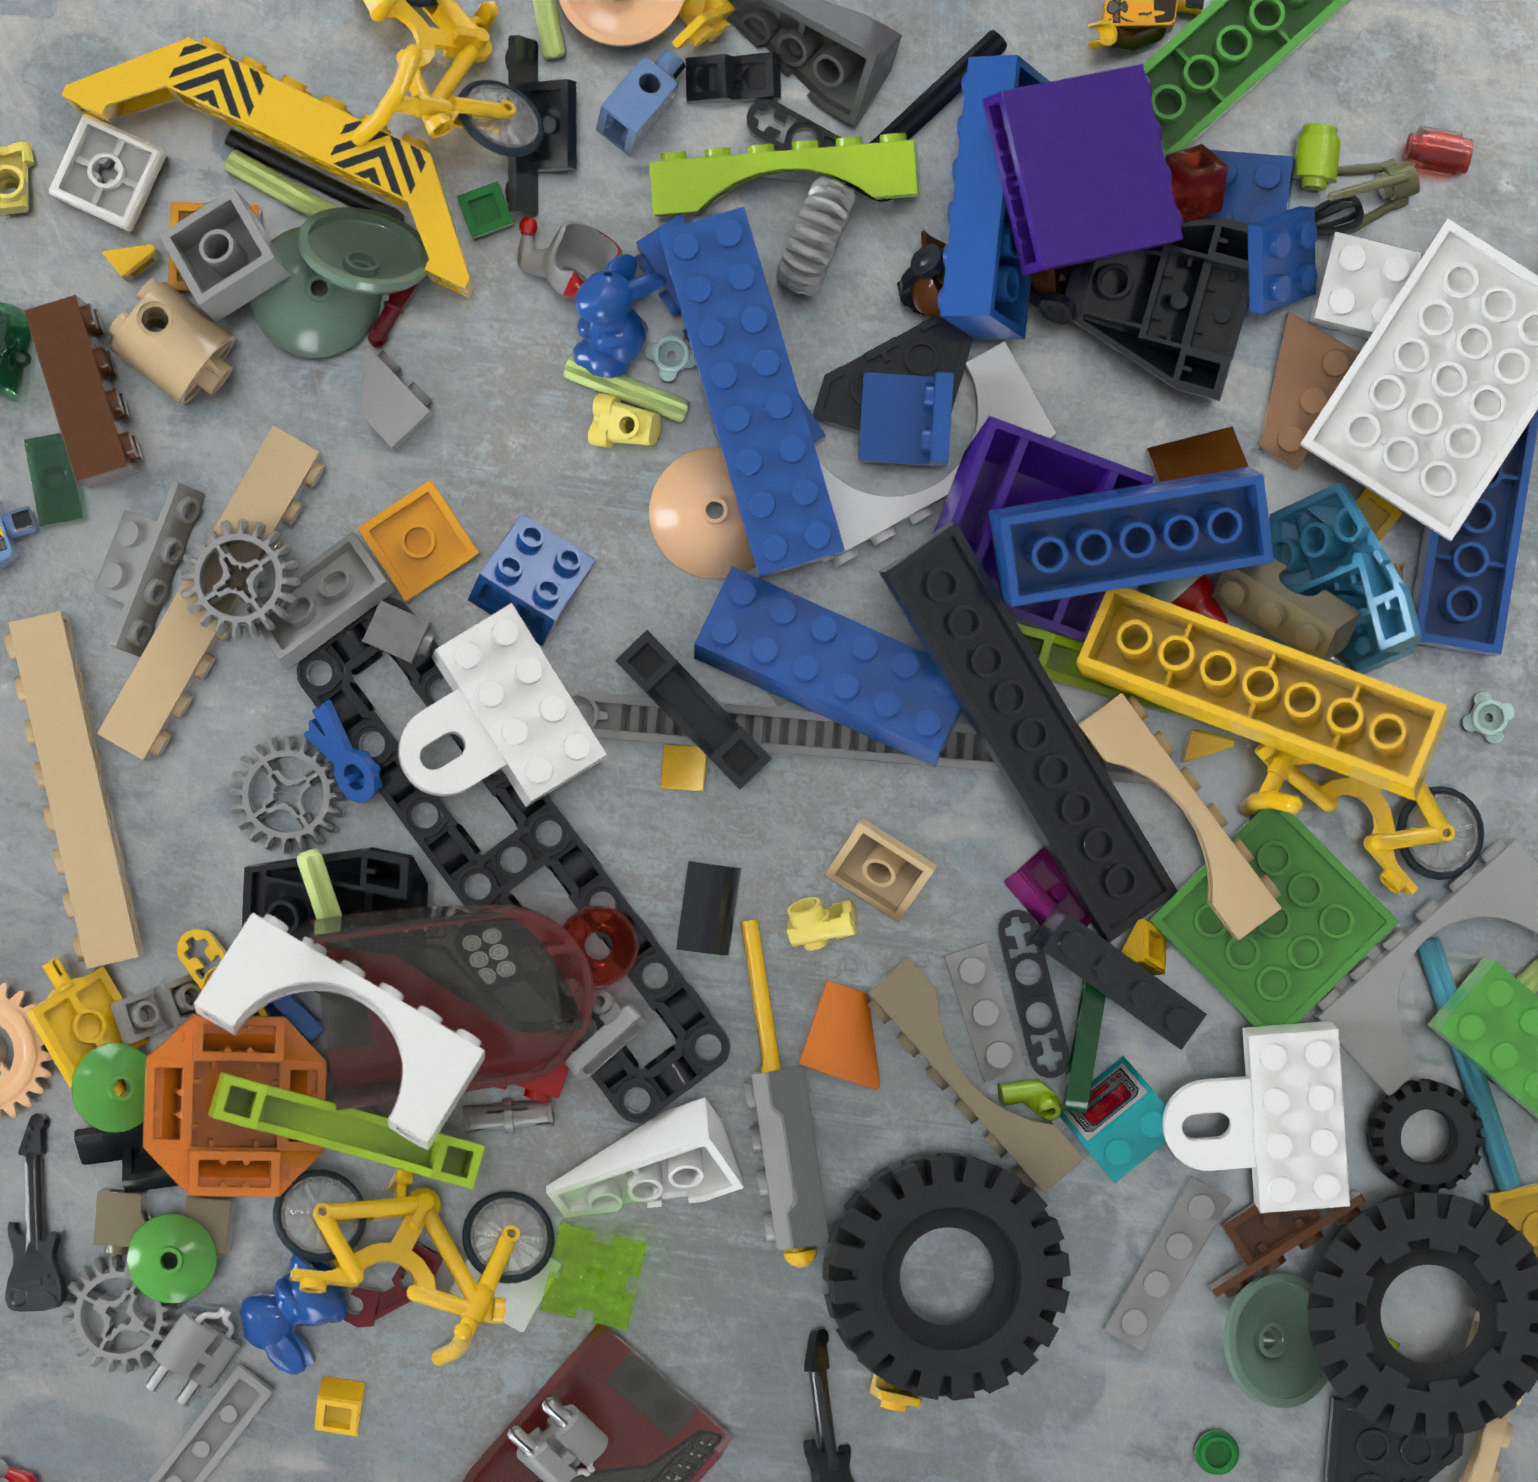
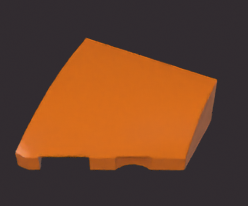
M827 979L798 1064L878 1090L880 1077L871 1008L867 1005L870 1002L869 994Z

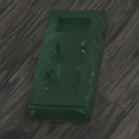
M56 433L25 439L24 445L39 526L47 527L84 520L85 514L79 483L75 481L62 434Z

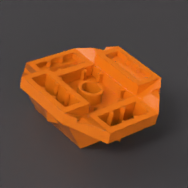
M193 1014L146 1056L143 1148L188 1196L280 1197L292 1182L324 1151V1147L210 1117L208 1113L220 1072L326 1100L327 1061L284 1016L252 1015L237 1034L233 1035L203 1016Z

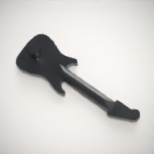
M37 1113L29 1119L18 1151L19 1155L24 1156L26 1235L21 1232L18 1222H9L7 1227L8 1238L13 1251V1267L7 1282L5 1301L9 1309L17 1312L48 1311L62 1306L67 1295L65 1279L59 1267L57 1257L61 1234L52 1231L46 1240H44L42 1155L46 1154V1129L49 1127L50 1121L46 1115Z
M814 1329L810 1332L804 1372H809L818 1447L814 1439L804 1440L805 1457L811 1470L812 1482H854L850 1471V1446L840 1445L838 1452L836 1449L826 1371L830 1368L827 1350L829 1335L825 1329Z

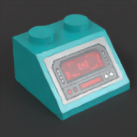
M1125 1056L1120 1057L1092 1080L1088 1107L1085 1114L1062 1109L1060 1115L1063 1122L1114 1183L1119 1181L1166 1142L1162 1128L1166 1105Z

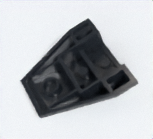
M1227 218L1182 220V240L1156 248L1073 265L1065 295L1076 304L1077 312L1072 321L1176 390L1220 401L1249 304V224Z
M373 847L321 854L342 916L392 909L427 907L428 882L413 855ZM297 858L252 864L244 868L242 928L252 912L261 918L269 914L289 927L287 933L301 942L304 937L312 939L310 920H315L316 916L296 860ZM405 918L411 935L417 934L419 930L415 920ZM386 919L393 938L400 934L397 924L401 933H405L404 927H400L399 921L396 924L394 920ZM368 921L374 937H366L363 940H375L376 937L379 938L382 935L376 922ZM351 923L357 938L350 939L351 941L362 939L364 937L363 931L365 936H369L368 930L362 931L358 923ZM422 925V926H418L419 929H420V932H421V931H424L423 925ZM381 929L383 935H386V929ZM424 932V933H419L418 935H416V936H414V937H417V936H426V932ZM404 934L398 936L397 938H405L411 936L410 934ZM382 936L380 939H392V936ZM425 939L352 944V946L394 950L424 968L425 948L404 943H425ZM359 957L357 958L356 966L362 969L361 960ZM314 991L357 1016L368 1018L367 1006L353 998L333 992Z

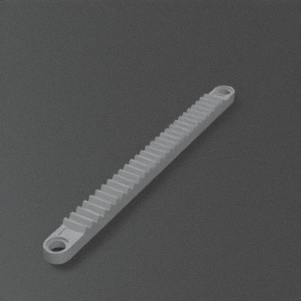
M590 692L569 693L573 701L584 702L590 709V717L587 724L596 738L697 746L650 697ZM718 703L765 752L933 766L812 711ZM956 723L936 766L1000 772L971 724ZM1098 757L1111 781L1141 784L1153 783L1132 770L1101 761Z

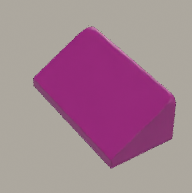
M1042 847L1004 880L1007 888L1040 926L1055 906L1066 911L1085 926L1091 923L1088 915L1045 847Z

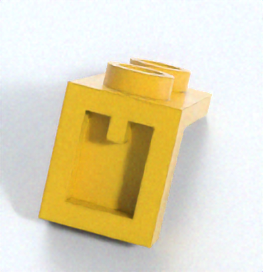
M685 0L679 16L688 26L671 43L677 49H680L690 44L696 48L707 39L709 42H712L729 27L730 24L726 19L736 8L729 0Z

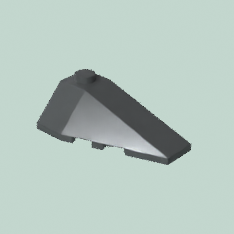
M729 0L736 10L728 19L755 46H764L770 52L780 54V70L787 77L793 74L810 90L807 96L818 107L854 127L860 122L892 69L902 34L866 14L824 0Z

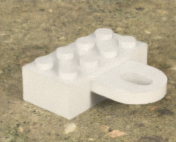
M512 603L434 651L432 659L453 692L422 710L409 721L401 735L398 749L399 761L404 774L414 786L423 792L436 796L456 795L502 769L525 807H528L596 765L607 755ZM455 734L462 739L464 743L463 754L443 767L430 770L421 763V750L444 735Z
M1332 1021L1242 1028L1246 1076L1193 1081L1181 1087L1168 1101L1163 1114L1162 1128L1165 1140L1172 1153L1185 1165L1198 1170L1215 1171L1252 1168L1254 1203L1260 1213L1350 1206L1339 1030ZM1223 1113L1229 1118L1227 1131L1219 1136L1191 1138L1182 1131L1184 1120L1193 1114Z

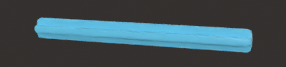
M1433 937L1427 939L1417 949L1437 1011H1439L1457 988L1441 941ZM1449 1044L1466 1098L1477 1108L1475 1111L1477 1117L1482 1118L1484 1128L1480 1130L1481 1136L1485 1137L1483 1148L1496 1187L1499 1191L1515 1189L1521 1185V1179L1486 1075Z

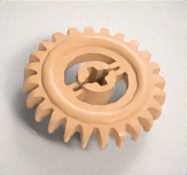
M8 983L0 985V1026L7 1031L13 1041L15 1055L9 1070L3 1063L6 1059L7 1047L0 1036V1071L2 1073L0 1074V1122L1 1109L11 1118H16L18 1116L16 1102L27 1108L32 1107L33 1102L28 1092L31 1091L37 1094L45 1092V1088L37 1081V1078L53 1076L51 1070L42 1066L43 1061L52 1060L53 1058L49 1051L43 1050V1045L45 1044L26 1014L27 1010L39 1003H32L22 1007L25 991H19L13 997L8 998Z

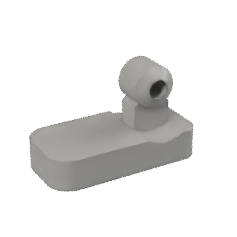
M605 990L593 992L591 1011L597 1014L605 1025L573 1052L565 1062V1065L575 1077L581 1081L593 1075L649 1023L636 1007L629 1004L622 1009L616 1003L615 998ZM605 1000L604 1004L600 1006V1003Z

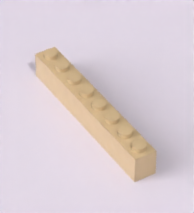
M273 425L214 528L218 536H223L221 522L225 520L231 523L234 533L238 532L240 519L248 520L250 534H252L256 524L261 522L266 525V531L263 536L265 540L272 532H280L284 524L290 527L302 509L303 503L299 502L298 499L306 485L313 488L325 468V465L320 463L323 454ZM208 539L205 545L207 546L211 541ZM280 541L275 545L276 549L280 547ZM236 543L228 546L231 553L236 556L240 563H248L256 558L260 559L267 554L261 547L250 543ZM217 555L212 558L206 571L205 585L207 592L213 589L212 586L217 584L223 575V569ZM229 561L235 576V580L230 583L231 586L229 588L235 589L238 586L241 588V591L248 592L252 597L246 583V579L251 575L252 571L246 569L244 573L239 568L232 566ZM194 565L192 566V568H191V570H190L189 572H193V571H194V567H195ZM184 580L97 732L101 737L142 760L149 761L152 755L159 757L172 735L166 731L174 716L181 719L193 699V695L188 693L196 678L203 680L215 661V657L210 655L218 639L225 642L232 632V625H228L227 631L223 636L216 635L217 619L208 627H202L199 622L206 613L204 609L196 614L189 613L188 607L198 599L196 596L191 598L182 597L181 590L193 587V581ZM234 595L226 600L222 599L214 605L221 612L232 616L239 602L245 603L240 595Z
M56 611L8 622L11 633L5 634V644L10 659H17L20 676L14 678L16 693L20 703H27L30 719L24 720L25 733L29 745H36L40 761L34 763V773L39 789L46 788L49 805L43 807L44 818L48 831L56 832L59 846L58 849L53 850L54 862L58 874H65L69 892L63 893L64 907L69 919L75 917L78 935L73 936L76 958L78 962L85 961L86 969L142 957L144 956L68 614L64 611Z

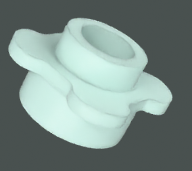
M678 329L669 330L666 337L659 340L658 343H649L645 350L646 357L654 361L659 368V377L667 382L673 381L677 373L684 368H693L696 365L693 351L689 350L684 342L683 332ZM668 352H675L676 357L669 359L667 357Z
M1480 692L1474 696L1473 701L1475 705L1470 715L1463 718V727L1467 732L1476 731L1484 735L1489 743H1498L1504 737L1503 730L1507 726L1508 720L1514 717V708L1509 703L1502 704L1497 700H1493L1488 692ZM1487 713H1490L1493 717L1490 722H1487L1484 718Z

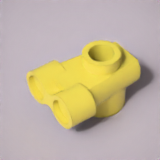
M17 142L8 146H0V215L25 213L29 210L28 168L34 165L32 145L30 143ZM9 188H17L10 194H4Z
M598 393L593 401L594 419L588 431L590 445L612 448L615 443L651 446L657 443V439L662 431L661 417L658 413L623 404L619 396Z
M807 897L792 903L787 908L789 916L787 934L792 947L803 945L805 950L813 951L826 946L830 941L829 939L836 938L838 940L857 934L855 923L858 922V917L852 899L833 903L832 906L823 909L819 898Z

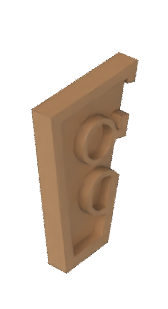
M1290 311L1286 314L1282 342L1277 356L1276 370L1258 449L1296 471L1309 452L1300 443L1359 355V352Z

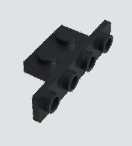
M511 35L508 38V50L505 55L508 85L522 92L537 108L542 118L544 134L539 147L532 153L520 157L507 156L508 182L505 188V195L510 212L525 216H537L538 172L576 170V81L561 79L538 82L537 41L520 35ZM507 94L505 100L515 105L516 112L511 119H508V138L505 147L520 148L532 141L535 132L534 122L526 108Z
M143 1122L135 1128L124 1132H106L94 1127L74 1131V1141L83 1165L122 1160V1183L125 1193L179 1186L143 1148Z

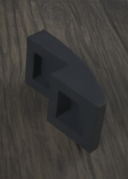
M774 52L738 56L716 54L686 58L687 102L716 103L781 98L780 54Z

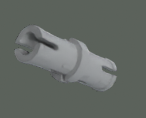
M550 1097L549 1103L537 1100L512 1102V1098H504L502 1103L463 1106L466 1134L505 1130V1133L509 1134L515 1133L516 1128L554 1126L552 1097Z

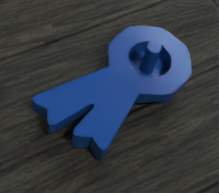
M328 700L322 703L321 706L312 709L315 718L309 721V731L305 732L304 736L334 763L336 783L349 800L366 803L373 799L378 790L382 788L379 775L381 771L380 766L371 759L369 752L352 748L332 702Z

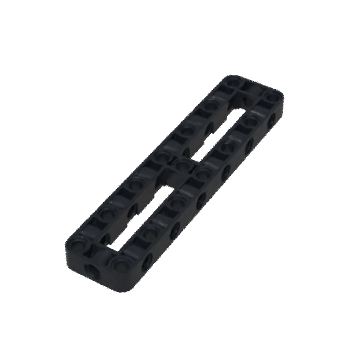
M385 598L382 600L415 615L412 609L401 600L395 598ZM377 604L299 661L296 671L300 686L316 707L321 706L322 703L328 700L332 702L352 748L363 750V738L370 732H378L383 736L385 740L383 752L376 757H371L380 766L381 770L379 775L382 788L378 791L464 906L514 905L523 907L511 890L543 866L550 869L568 893L569 899L599 939L607 945L622 966V970L651 1009L659 1015L675 1038L676 1043L643 1067L625 1045L591 1075L618 1114L625 1120L640 1123L652 1118L727 1060L730 1053V1039L726 1031L549 794L525 807L504 773L501 775L492 774L482 780L491 794L498 799L511 816L517 827L516 831L484 854L441 796L423 792L408 780L399 761V739L354 678L388 654L401 668L410 681V685L427 707L437 702L433 697L432 690L438 681L445 678L432 659L434 651L439 647L435 640L426 659L418 656L415 664L362 641L378 607ZM319 661H326L332 669L330 681L323 686L314 685L309 677L311 667ZM450 734L461 751L464 752L462 739L455 734ZM425 802L435 806L438 812L437 821L430 828L420 827L414 817L416 808ZM552 820L558 823L562 829L561 840L554 846H546L538 838L539 826L545 821ZM511 847L520 848L526 855V865L518 873L508 871L502 863L504 852ZM477 873L485 875L491 883L490 893L483 899L473 898L467 890L469 878ZM607 892L614 898L615 909L611 915L600 917L592 912L590 901L595 893ZM490 911L469 912L472 917L485 915L496 918L521 933L531 945L539 947L535 940L511 919ZM482 916L477 917L494 923L508 932L520 959V952L528 943L519 934L496 920ZM543 952L544 963L549 969L566 1007L565 1018L551 1023L554 1027L573 1025L574 1020L578 1018L573 1004L554 967ZM659 963L667 969L668 980L664 986L653 988L645 983L643 971L647 965ZM542 964L536 970L527 969L522 965L526 979L563 1017V1005L544 965ZM590 1009L589 1017L595 1021L598 1031L605 1024ZM705 1034L716 1036L721 1043L720 1053L710 1059L701 1057L696 1050V1041L699 1037ZM578 1039L571 1048L572 1052H575L586 1041ZM639 1087L648 1092L650 1097L649 1106L643 1111L631 1110L625 1103V1094L628 1090Z

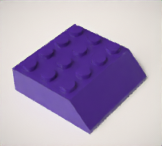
M989 416L962 456L933 533L949 522H956L1000 594L989 510L1151 484L1154 477ZM1106 591L1011 607L1005 601L1004 603L1014 617L1085 642Z

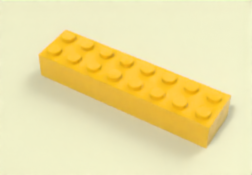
M1127 587L1106 591L1076 661L1081 676L1413 801L1417 799L1449 720L1447 705Z

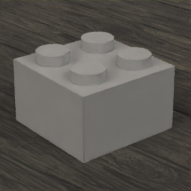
M234 187L159 234L160 239L196 302L215 322L223 319L291 275L251 205Z

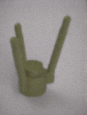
M1393 158L1380 163L1338 167L1337 175L1378 174H1376V180L1330 192L1327 195L1328 200L1334 201L1377 189L1383 199L1390 198V201L1364 215V220L1359 227L1343 234L1350 235L1390 211L1409 205L1408 196L1420 192L1418 174L1411 160L1397 163Z

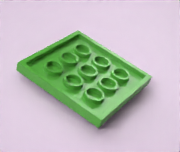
M1260 809L1230 839L1233 842L1239 838L1251 852L1254 860L1249 865L1259 878L1266 874L1281 894L1275 900L1282 909L1240 940L1234 939L1207 903L1208 878L1206 865L1204 864L1148 920L1156 926L1166 939L1253 1027L1297 1024L1399 921L1294 814L1276 809Z

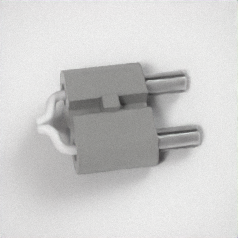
M223 1307L215 1313L203 1312L198 1316L184 1311L153 1356L159 1363L145 1381L144 1386L149 1391L156 1393L171 1371L185 1378L189 1376V1379L175 1397V1400L185 1407L190 1404L202 1386L212 1388L242 1346L241 1341L233 1335L234 1325L228 1319L231 1312ZM222 1317V1322L228 1330L211 1322L207 1324L204 1319H218Z
M553 1397L546 1398L548 1403L545 1400L542 1403V1409L550 1416L547 1419L550 1427L544 1432L539 1427L529 1435L519 1426H513L512 1429H509L508 1438L518 1446L517 1458L543 1482H570L581 1474L588 1477L590 1473L595 1471L593 1462L604 1453L608 1445L607 1435L575 1405L569 1404L562 1407ZM582 1462V1463L586 1466L587 1469H585V1468H577V1469H576L575 1467Z

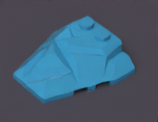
M1336 483L1271 513L1270 533L1273 558L1288 567L1281 583L1292 592L1304 596H1314L1325 589L1361 612L1347 647L1339 652L1351 662L1358 673H1368L1414 652V645L1419 643L1422 635L1411 593L1345 483ZM1276 638V639H1268V640H1271V641H1273V642H1276V643H1279V644H1282V645H1284V646H1287V647L1292 648L1291 646H1289V645H1287L1286 643L1282 642V641L1279 640L1278 638ZM1333 659L1328 660V662L1341 666L1338 662H1336Z

